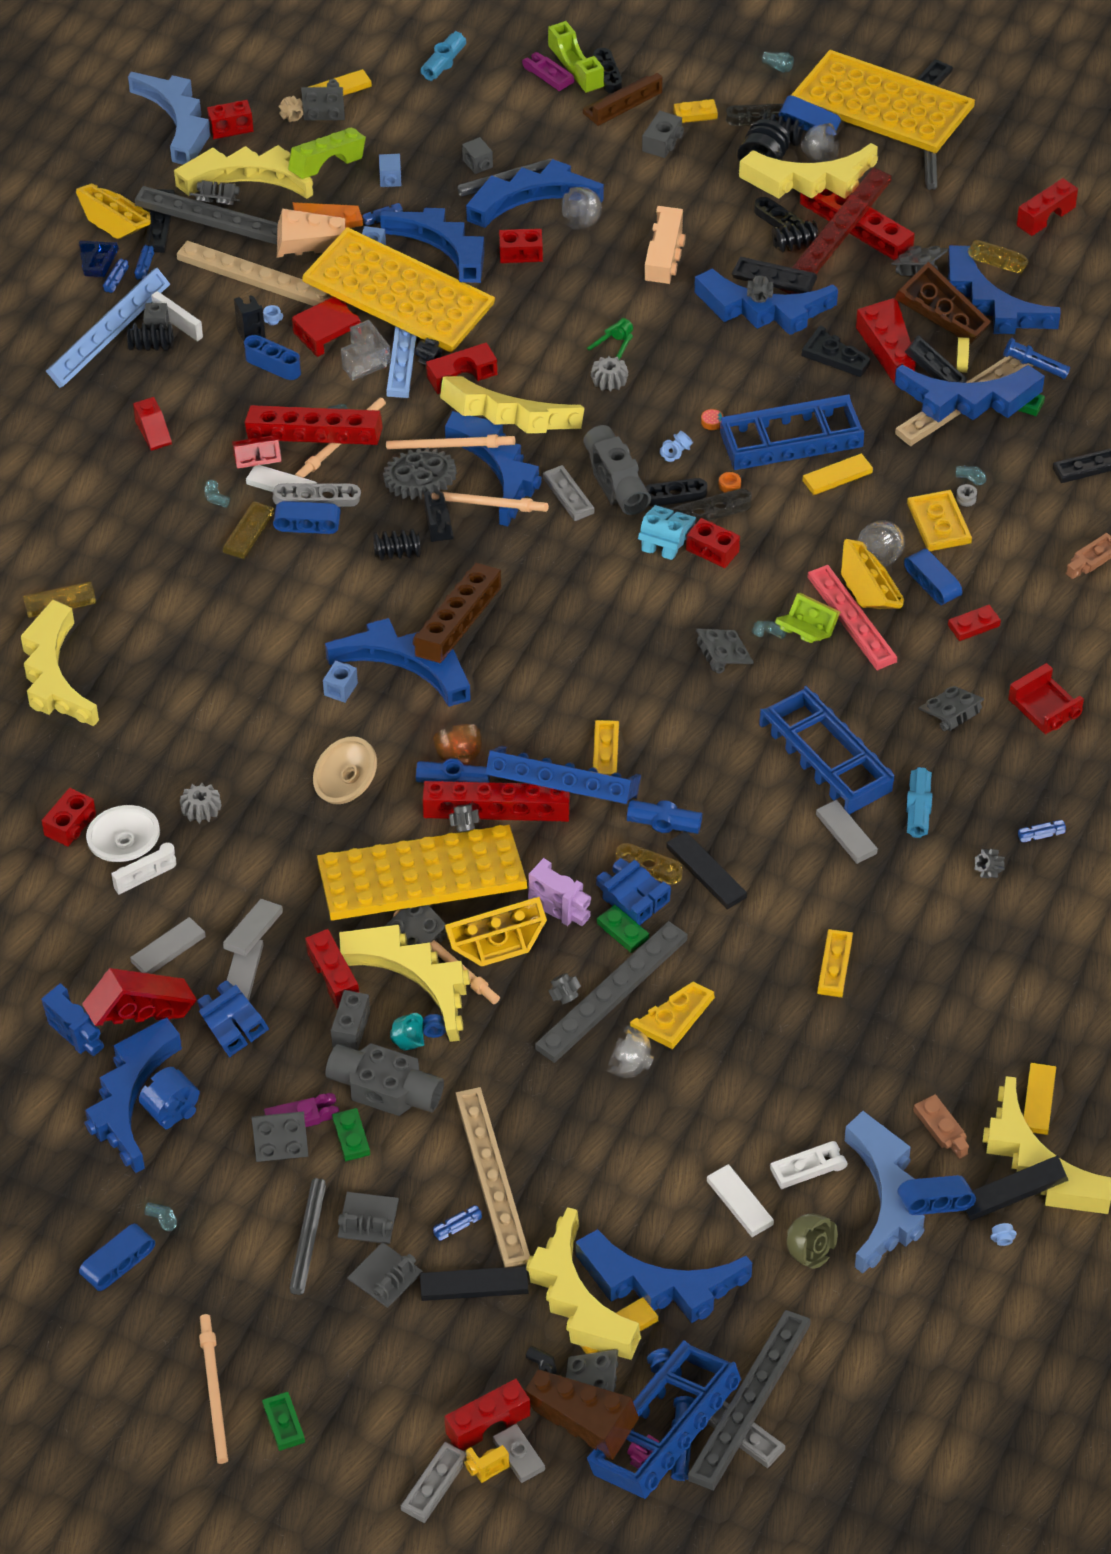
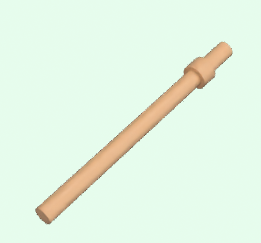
M380 397L366 410H380L386 402ZM329 443L317 455L311 456L305 461V465L295 473V476L304 478L310 472L316 471L321 466V462L341 444Z
M497 434L487 435V437L393 440L386 441L387 450L474 446L498 448L501 445H515V436L498 437Z
M443 492L445 501L515 508L520 509L521 512H531L532 510L548 511V503L536 502L529 498L517 500ZM432 493V500L439 499L438 494Z
M401 910L395 911L393 917H394L396 914H398ZM433 940L430 943L432 951H437L438 956L445 963L458 961L437 941ZM463 965L464 970L469 971L471 989L478 995L482 994L492 1004H496L500 997L488 987V983L482 977L475 976Z
M204 1314L200 1316L202 1333L199 1335L200 1347L204 1350L217 1463L223 1464L228 1462L214 1350V1347L217 1345L216 1336L212 1332L210 1315Z

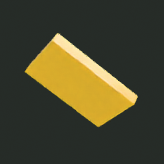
M951 490L908 498L907 504L924 544L929 551L972 543V536Z

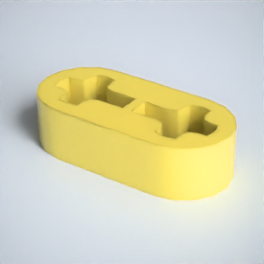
M958 337L956 369L960 373H967L969 338Z

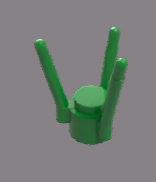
M626 318L620 319L617 323L605 329L606 334L593 342L587 349L590 351L610 336H613L616 340H624L617 354L620 360L629 341L633 338L631 334L634 330L633 324Z

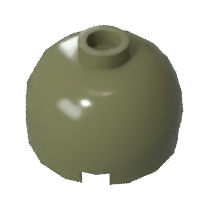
M815 1213L801 1215L788 1228L786 1239L787 1249L793 1259L812 1269L819 1268L825 1264L830 1258L825 1255L829 1252L830 1248L835 1249L837 1243V1225L830 1221L831 1219Z

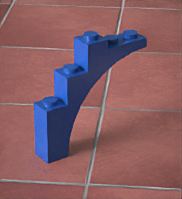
M554 159L551 160L541 174L522 167L510 182L491 175L466 205L467 221L486 228L496 217L509 209L528 202L551 198H569L600 205L604 200V184L571 172L570 165Z
M424 208V212L381 211V228L385 229V234L414 238L440 249L455 263L459 272V282L481 283L484 261V237L465 236L464 222H445V208Z
M949 245L947 261L948 281L965 297H970V302L981 313L993 316L994 334H1015L1016 328L1059 329L1060 307L1033 304L1008 295L995 287L980 272L972 257L971 246Z
M713 268L695 276V294L723 322L743 314L757 329L775 320L789 335H792L806 328L809 318L815 317L817 314L837 305L838 289L833 284L816 291L801 294H773L772 298L768 297L765 302L758 303L754 302L751 296H747V288L727 280Z
M902 364L896 369L895 385L913 396L917 401L923 403L922 412L939 423L956 409L972 420L976 419L990 407L1006 418H1009L1043 392L1045 376L1031 366L1026 365L1015 373L990 381L973 383L948 382L917 373Z
M452 411L445 425V438L487 437V435L497 434L498 437L506 436L503 433V424L495 425L490 420L475 416H463ZM520 444L501 445L498 448H488L487 446L462 447L476 454L495 472L502 485L503 498L521 500L525 496L532 497L535 489L540 488L542 477L539 476V466L523 463L524 456L521 454ZM499 507V525L509 526L511 519L516 518L518 509Z
M389 618L367 624V632L325 643L326 659L329 665H333L335 661L341 663L349 661H374L392 664L416 673L429 682L441 694L448 707L471 701L470 684L454 650L452 649L441 663L416 657L415 646H413V638L416 633L397 637Z
M167 1017L114 1045L115 1057H113L117 1068L99 1077L101 1083L99 1093L103 1100L85 1110L87 1116L85 1126L91 1135L95 1134L100 1142L108 1139L113 1148L117 1147L119 1149L120 1157L125 1166L130 1165L135 1173L145 1169L143 1155L133 1138L131 1130L134 1103L141 1087L151 1073L167 1058L182 1049L180 1034Z
M598 1229L575 1242L576 1257L610 1302L627 1296L631 1290H634L639 1298L643 1297L654 1311L658 1308L663 1309L674 1300L691 1323L698 1319H705L714 1311L715 1298H722L730 1289L737 1285L742 1286L746 1284L752 1277V1262L747 1256L729 1264L710 1269L685 1271L665 1269L635 1259L610 1243Z

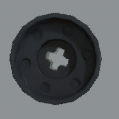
M763 119L754 122L738 149L737 157L739 162L751 151H756L767 157L782 161L790 146L788 132L775 121Z

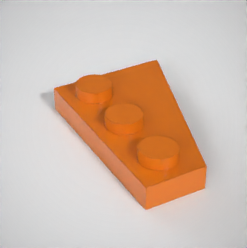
M292 202L293 210L345 218V229L347 227L363 226L359 206Z

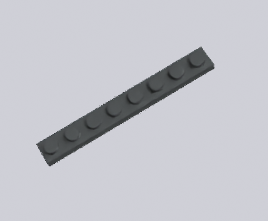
M142 186L135 198V206L277 245L278 223L146 186Z
M668 921L536 1042L535 1049L553 1063L559 1060L687 941L688 934Z
M785 1310L688 1474L689 1482L714 1491L811 1325L810 1318Z

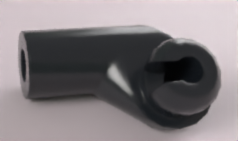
M533 1346L528 1349L526 1358L537 1363L539 1370L556 1374V1364L552 1355Z

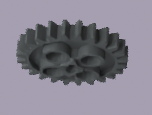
M417 448L416 452L408 450V454L400 453V458L393 457V462L387 463L388 467H384L385 473H383L385 486L389 488L390 493L394 492L395 496L402 494L403 499L411 496V500H413L416 496L423 499L424 492L430 491L431 495L432 493L439 495L440 489L447 490V485H453L452 480H456L455 474H457L454 459H451L450 454L445 455V451L438 453V449H434L431 452L429 448H426L424 451Z

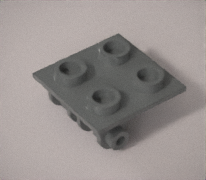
M330 79L327 87H301L304 120H345L343 87H339L337 80Z
M202 180V182L197 183V190L200 191V194L190 193V195L196 196L197 201L213 203V199H216V203L233 205L234 201L240 202V199H235V196L239 195L240 187L236 186V184H224L221 182L217 195L218 183L214 182L213 184V182Z
M918 245L911 246L891 264L897 265L896 273L900 274V276H914L927 262L938 270L934 262L949 251V248H940V246L921 248Z
M696 630L699 635L697 644L701 648L706 660L710 662L709 664L714 672L722 673L725 670L726 663H754L735 630Z
M953 686L947 688L940 695L929 699L918 709L941 719L940 728L943 731H951L958 724L961 725L964 721L979 714L982 709L980 702L984 701V698Z
M429 905L402 909L385 925H399L401 933H406L408 945L431 943L433 940L442 942L447 937L444 926L446 924Z
M304 1111L252 1117L256 1162L308 1157Z
M347 1192L343 1213L339 1215L338 1225H340L338 1238L390 1244L399 1198Z
M382 1242L347 1279L388 1308L423 1271L414 1265L416 1262L414 1256L411 1254L401 1256Z
M614 1349L568 1357L566 1378L614 1392L617 1380L618 1350Z

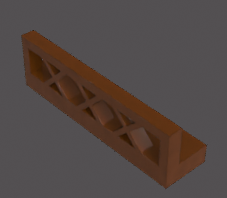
M659 73L650 77L645 76L583 108V114L599 126L661 94L663 77Z

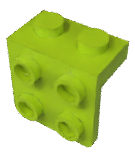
M797 593L789 615L777 617L775 623L780 625L781 630L788 633L795 632L801 635L800 638L802 640L813 643V641H821L831 637L840 611L802 593Z

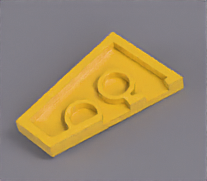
M691 982L671 995L669 1001L659 1007L654 1006L649 1009L648 1014L641 1019L635 1018L632 1020L630 1028L673 1049L715 998L714 991Z

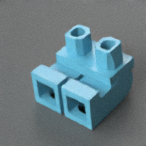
M655 505L646 513L641 524V532L638 539L642 540V551L654 553L656 546L659 545L663 547V558L672 560L676 557L678 549L684 545L688 532L694 527L696 517L680 512L674 514L673 510Z

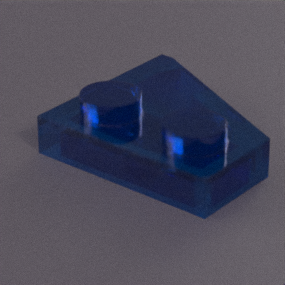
M79 241L84 275L105 277L119 250L118 244L116 242Z

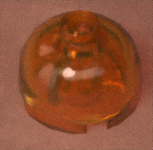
M476 725L452 726L453 731L446 733L445 729L434 735L433 740L436 751L443 761L458 759L463 765H469L470 761L479 755L482 748L480 728L477 729Z

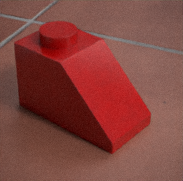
M151 397L133 403L135 422L150 450L153 451L171 445L172 441L162 411L155 398Z

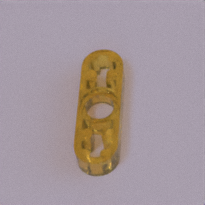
M980 240L973 241L968 250L970 257L976 261L1016 273H1022L1028 264V259L1023 254Z
M630 843L621 844L616 848V861L620 858L629 863L633 860H638L640 867L645 868L658 881L676 884L682 879L683 867L677 860ZM646 860H651L656 864L653 867H645L642 863Z

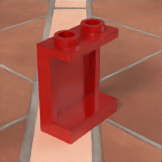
M334 296L292 317L293 333L316 357L324 354L325 343L349 331L356 337L360 335L361 321L359 317L353 314L344 302H341Z
M1047 663L1010 684L1008 699L1045 735L1053 730H1058L1069 720L1078 718L1082 713L1084 698L1081 696L1075 699L1072 698L1052 679L1053 668Z

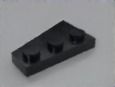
M820 325L803 347L801 356L861 377L869 367L871 358L852 345L846 346L841 343V338L835 334L833 336L826 333V328Z

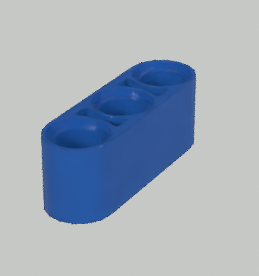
M791 95L787 96L778 114L779 117L783 116V121L785 122L788 117L791 118V124H794L796 119H798L799 126L804 124L805 131L827 140L833 139L841 123V118L837 114Z
M251 335L245 338V357L248 363L287 380H295L300 377V356L297 352L258 335Z
M282 501L276 505L273 526L282 532L333 534L338 531L341 510L337 505L331 503Z
M924 548L904 559L907 572L939 605H943L962 595V587L959 581L928 549Z
M959 1175L911 1179L903 1182L897 1190L899 1197L911 1215L964 1211L973 1206L976 1201V1197L965 1178Z
M131 1224L86 1259L81 1265L79 1273L97 1291H102L151 1253L155 1246V1240L138 1224Z

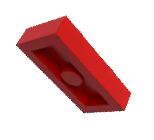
M986 605L949 619L948 626L957 639L962 641L999 627L1001 620L992 607Z

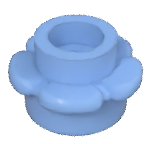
M270 305L264 308L263 316L265 323L276 325L279 323V320L283 319V313H281L278 306Z
M683 431L673 435L674 441L681 445V451L684 449L690 450L693 441Z
M666 440L663 442V446L660 448V455L668 462L679 459L682 454L680 450L681 445L677 441Z
M1009 1223L998 1224L992 1228L991 1240L997 1242L999 1246H1007L1016 1238L1017 1232L1013 1230V1226Z

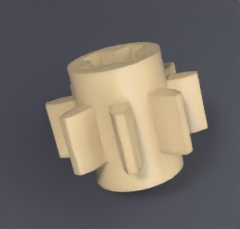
M295 96L284 98L281 101V105L278 106L281 110L279 114L283 120L287 118L289 122L298 121L303 115V103L300 98L296 99Z

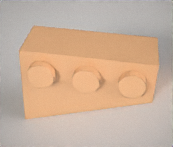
M657 206V224L654 223L653 231L655 232L652 241L649 243L645 261V280L670 284L672 275L676 276L677 273L676 261L681 259L682 249L680 247L685 245L686 235L682 234L683 209Z
M282 209L277 228V258L290 253H295V255H302L303 252L309 251L324 253L345 230V218Z

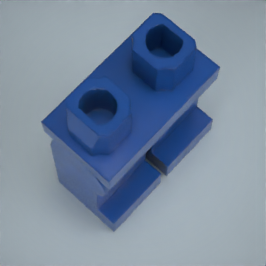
M620 858L613 865L612 871L616 874L612 877L603 871L596 878V885L603 891V900L610 903L611 906L616 905L639 925L650 918L652 912L655 914L670 902L671 886L664 881L662 883L657 881L645 868L640 867L636 860L629 863Z
M226 980L217 988L221 994L218 998L212 1000L209 995H204L198 999L197 1003L200 1007L199 1013L227 1055L231 1057L248 1045L238 1028L234 1025L235 1022L250 1042L268 1031L269 1027L238 986H233ZM259 1025L256 1031L249 1032L251 1029ZM238 1039L236 1045L229 1047L231 1043Z
M61 983L41 999L48 1024L75 1046V1050L78 1053L82 1054L86 1050L89 1054L95 1056L104 1048L103 1042L99 1039L101 1034L99 1028L93 1024L82 1006L73 1004L70 1001L68 991Z

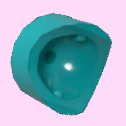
M411 1013L394 1020L390 1031L392 1042L404 1051L424 1046L423 1017L418 1013Z

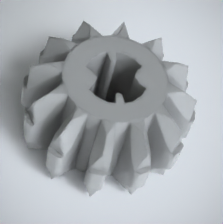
M608 355L606 359L600 357L599 361L594 362L591 378L595 387H600L601 391L609 389L610 392L612 389L619 390L627 382V366L625 361H619L618 356L610 358Z
M203 783L200 786L192 784L191 789H184L183 795L180 796L181 811L190 822L197 819L199 824L202 820L210 822L211 817H217L218 811L221 810L220 794L218 790H214L211 784L206 787Z

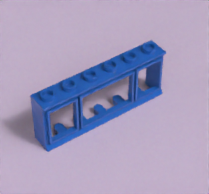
M849 394L721 417L720 434L734 470L863 447L864 430L860 425ZM844 407V412L851 428L831 431L825 416H832L834 408ZM812 412H815L823 433L770 442L765 429L769 426V420L780 418L782 424L786 425L790 423L791 416L802 414L803 419L808 421L812 418ZM749 423H755L762 444L738 448L730 427L738 426L740 432H745L748 429Z
M804 686L803 690L782 701L760 710L759 725L763 728L771 723L772 737L774 739H778L782 735L785 737L787 753L792 754L798 751L801 754V767L805 770L812 766L815 769L816 783L820 785L827 781L830 784L829 795L831 799L836 800L842 797L845 800L844 809L848 814L892 792L894 774L891 769L885 767L877 755L871 752L864 745L863 741L849 730L847 724L841 722L833 710L827 707L820 700L819 696L807 686ZM803 706L813 714L792 726H789L782 718ZM820 721L854 757L831 769L797 733ZM862 764L876 780L853 792L840 779L839 775Z
M500 746L489 752L486 775L627 804V801L632 798H637L641 780L640 774H635L625 779L621 778V774L618 772L612 775L598 773L595 767L590 768L588 771L577 769L571 762L563 766L552 763L550 758H544L542 761L530 759L526 753H521L518 756L506 754V746Z
M683 1340L633 1403L638 1416L646 1419L650 1414L648 1405L655 1397L660 1399L665 1397L666 1383L696 1395L697 1398L660 1443L634 1432V1428L631 1430L626 1440L652 1451L636 1473L605 1460L604 1452L597 1448L587 1457L593 1475L646 1499L657 1488L664 1475L674 1467L681 1454L690 1447L697 1434L706 1427L714 1413L722 1407L730 1393L738 1387L741 1377L736 1363H730L709 1354ZM686 1360L689 1363L715 1373V1375L703 1387L682 1378L680 1366Z

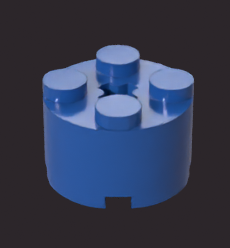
M167 1067L157 1072L151 1078L154 1082L149 1087L145 1085L140 1092L139 1103L164 1129L171 1128L183 1118H191L196 1112L195 1105L200 1094L198 1088L179 1069L176 1070L174 1067Z

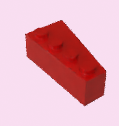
M892 298L857 309L856 329L895 384L896 369L902 364L915 371L916 362L905 353L911 342L898 301Z
M109 968L82 1005L93 1024L101 1026L104 1024V1021L122 1024L124 1019L144 1022L150 1017H154L155 1020H162L166 1017L168 1019L184 1018L197 999L184 978Z

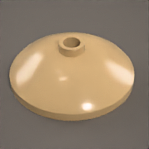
M346 737L331 744L322 753L314 769L313 785L317 794L331 804H344L359 797L369 787L374 778L377 768L375 750L367 741L359 737Z

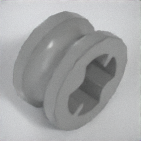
M969 484L959 486L956 496L957 503L965 507L974 505L977 499V489Z

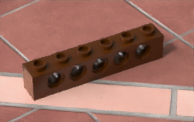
M475 563L465 573L464 578L460 583L456 584L451 594L446 596L442 605L436 608L433 616L425 622L420 632L415 634L413 646H415L416 657L441 663L501 589V569Z

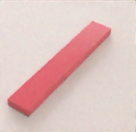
M825 565L808 572V579L828 606L840 611L839 621L874 668L879 670L897 663L896 654L830 566Z

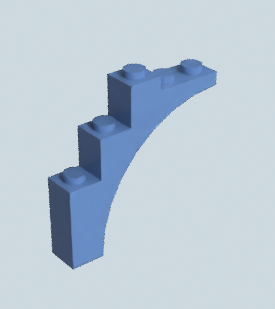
M131 72L128 76L130 93L143 96L157 103L170 115L176 125L175 137L170 145L172 162L184 165L196 158L211 134L209 119L201 118L200 99L192 98L191 80L173 75L169 80Z
M862 1111L846 1126L844 1141L860 1155L870 1169L880 1198V1213L877 1224L869 1239L856 1253L855 1268L864 1273L869 1267L874 1268L881 1260L882 1255L887 1250L892 1251L898 1242L906 1247L912 1240L917 1241L924 1233L925 1216L909 1214L897 1193L899 1186L903 1182L914 1179L904 1171L910 1163L911 1147Z

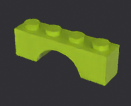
M564 21L549 26L548 46L566 69L574 75V79L585 93L604 87V67L595 56L586 58L583 55L577 41L576 32L568 22Z
M351 127L292 147L288 170L301 179H305L318 174L323 163L333 155L347 164L362 159L366 137Z

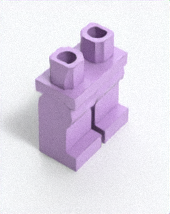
M543 858L529 873L528 900L540 897L543 910L546 913L562 920V923L566 926L572 921L583 926L590 918L591 911L587 910V907L591 903V896L583 892V883L578 880L574 883L570 877L561 876L551 870V862Z

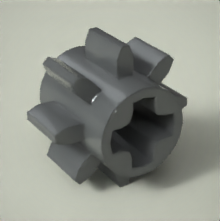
M755 276L753 281H748L747 296H751L754 302H765L768 297L772 298L773 282H769L767 277Z
M471 804L453 807L454 813L449 815L450 825L456 826L457 832L475 829L474 823L479 822L478 810H472Z
M981 849V854L975 857L974 869L981 872V878H998V873L1005 870V857L998 856L999 850Z
M564 973L551 980L552 987L548 991L553 1001L560 1000L562 1004H565L579 996L577 990L581 985L576 976L569 977L567 973Z

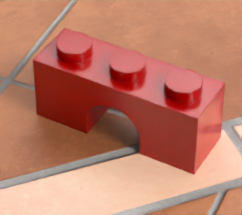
M1064 178L1060 179L1019 206L1017 226L1029 235H1035L1047 226L1048 217L1052 212L1062 217L1076 208L1078 188Z
M487 342L426 362L427 378L437 394L441 393L443 377L470 373L474 375L477 381L498 375L497 358Z
M326 929L306 937L305 941L308 956L317 973H322L327 991L338 1010L344 990L359 993V987L330 931Z
M514 1379L445 1415V1432L453 1445L464 1451L483 1441V1433L494 1423L502 1421L506 1428L529 1417L530 1399L517 1379Z

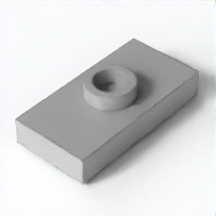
M517 1424L493 1436V1442L497 1448L503 1445L508 1451L510 1467L521 1483L545 1471L544 1463Z

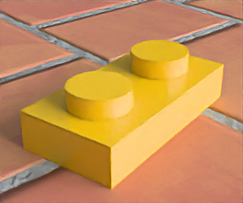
M714 99L674 104V114L682 117V123L718 119V111Z

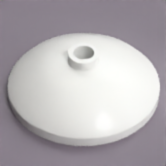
M123 805L110 808L94 818L87 829L86 839L89 849L97 857L112 862H125L137 859L151 850L159 838L160 827L157 818L149 810L140 806Z

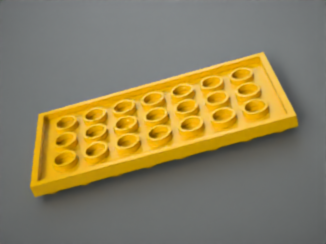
M829 50L791 95L837 114L842 121L935 154L975 104V99L833 50Z
M348 227L303 274L302 279L303 282L423 340H426V338L439 342L438 347L450 353L458 347L495 302V297L464 282H459L456 278Z
M497 825L492 828L473 829L467 832L448 833L442 836L424 837L417 840L399 841L392 844H379L373 847L353 848L348 851L317 855L331 921L527 889V880L510 825Z

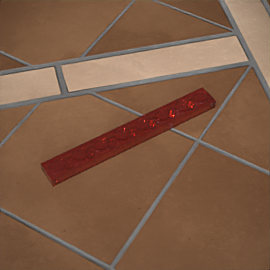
M873 167L792 268L817 274L892 181L891 175ZM780 289L788 294H801L793 291Z

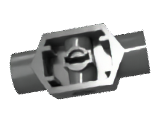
M600 425L592 428L585 435L583 443L590 454L593 474L610 504L618 503L622 511L627 515H635L644 511L651 502V496L638 476V463L636 459L631 458L627 444H623L620 437H616L609 426Z
M372 1043L360 1051L337 1044L333 1048L326 1066V1078L351 1087L352 1101L400 1116L411 1107L431 1113L434 1112L443 1092L444 1079L419 1071L417 1058Z

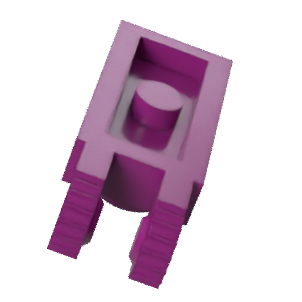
M537 52L532 54L531 59L527 57L522 60V64L527 71L534 73L558 91L574 83V75L548 57H544Z
M333 1093L321 1094L316 1098L313 1097L264 1109L265 1115L304 1111L305 1127L332 1119V1114L340 1111L338 1107L330 1106L336 1102V1097Z

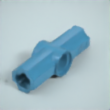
M455 31L444 42L435 45L434 54L421 67V74L424 75L425 79L432 81L443 70L452 67L453 59L466 45V38L463 37L462 33Z
M921 767L911 771L910 791H908L907 833L915 838L928 835L929 814H931L932 793L930 792L932 772Z

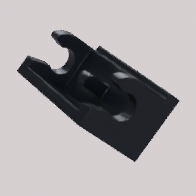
M251 295L249 296L251 302L249 304H244L240 297L234 298L237 331L243 342L245 338L251 335H258L266 339L262 305H259Z
M424 492L425 513L431 542L454 539L444 493L439 492V499L432 500L431 492Z

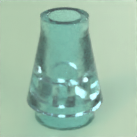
M766 51L763 54L762 62L784 73L792 69L794 58L788 52Z

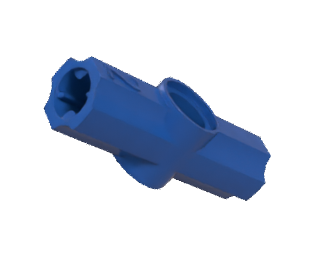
M449 759L444 763L419 761L416 768V782L424 783V781L490 783V775H486L487 767L463 765L458 759Z
M631 800L628 806L627 821L652 825L654 830L661 833H669L674 829L698 834L701 828L703 813L679 809L670 801H660L657 804Z

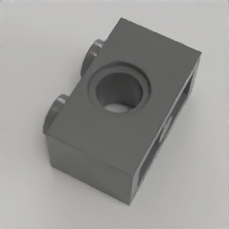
M659 110L642 135V151L665 158L669 151H673L677 139H680L683 135L682 117Z
M344 990L331 1029L333 1048L340 1044L356 1050L359 1049L370 1015L369 994Z

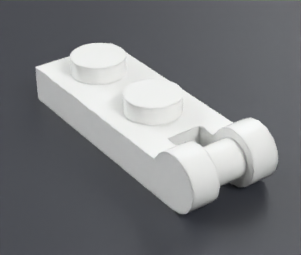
M164 843L160 846V850L141 857L138 861L111 873L114 889L118 895L176 866L174 846L171 843Z
M832 1141L775 1161L770 1164V1170L780 1188L784 1189L833 1170L841 1171L847 1167L848 1163L845 1157L840 1155L838 1144Z

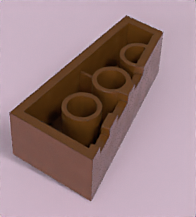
M929 262L899 289L894 298L954 335L969 338L970 344L991 323L983 313Z
M539 1369L525 1389L533 1411L555 1425H561L566 1428L568 1433L574 1437L582 1438L593 1449L596 1450L598 1448L612 1461L639 1419L631 1397Z

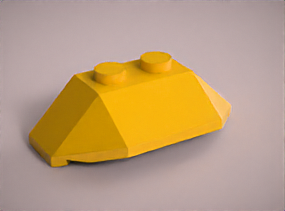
M92 183L76 189V194L87 219L98 228L111 234L114 238L119 239L133 234L151 223L149 212L139 206H135V203L118 193L97 188V185Z
M846 539L843 545L841 575L846 582V586L855 596L856 602L863 608L900 609L903 606L904 598L884 566L867 550V546L863 542Z
M536 897L444 926L451 949L482 967L528 953L547 919L540 897Z

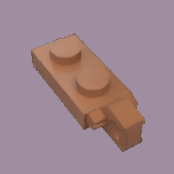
M1105 533L1077 551L1071 559V563L1067 565L1066 575L1074 579L1080 576L1082 572L1087 574L1110 560L1111 536Z
M936 1094L914 1105L913 1110L941 1148H951L959 1159L968 1155L969 1145L965 1141L967 1136L964 1130Z

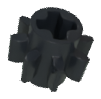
M426 338L425 341L421 340L415 351L416 356L420 357L418 362L426 365L427 361L440 358L443 350L438 347L439 342Z

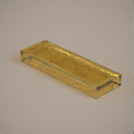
M253 501L223 546V553L244 559L274 514V508Z
M91 581L23 596L28 618L39 616L52 600L71 608L96 603Z

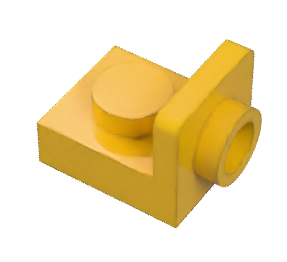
M503 1445L486 1451L481 1458L476 1455L471 1447L466 1449L467 1460L464 1462L468 1472L472 1476L476 1475L481 1483L510 1467L509 1453Z

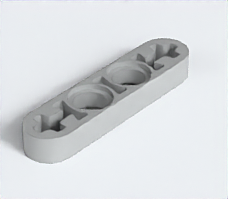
M282 483L275 486L272 499L275 504L282 501L331 503L338 507H351L359 503L361 490L355 484ZM308 492L311 494V497L303 498L300 496V493ZM330 492L334 497L325 498L322 493Z

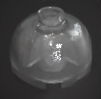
M831 123L813 126L808 130L802 141V151L812 163L833 161L838 157L839 145L838 141L834 142L833 137L837 133Z
M588 187L568 189L570 191L564 194L562 201L563 216L567 217L570 222L567 225L573 230L586 229L598 222L602 211V204L596 192Z
M878 520L870 523L859 534L858 541L863 542L867 546V550L884 567L893 564L903 554L905 536L902 530L891 521Z
M627 1026L623 1031L627 1035L624 1040L619 1038L609 1060V1065L613 1066L608 1068L607 1071L619 1077L633 1078L638 1076L643 1069L648 1070L654 1056L650 1055L651 1043L648 1037L641 1031Z

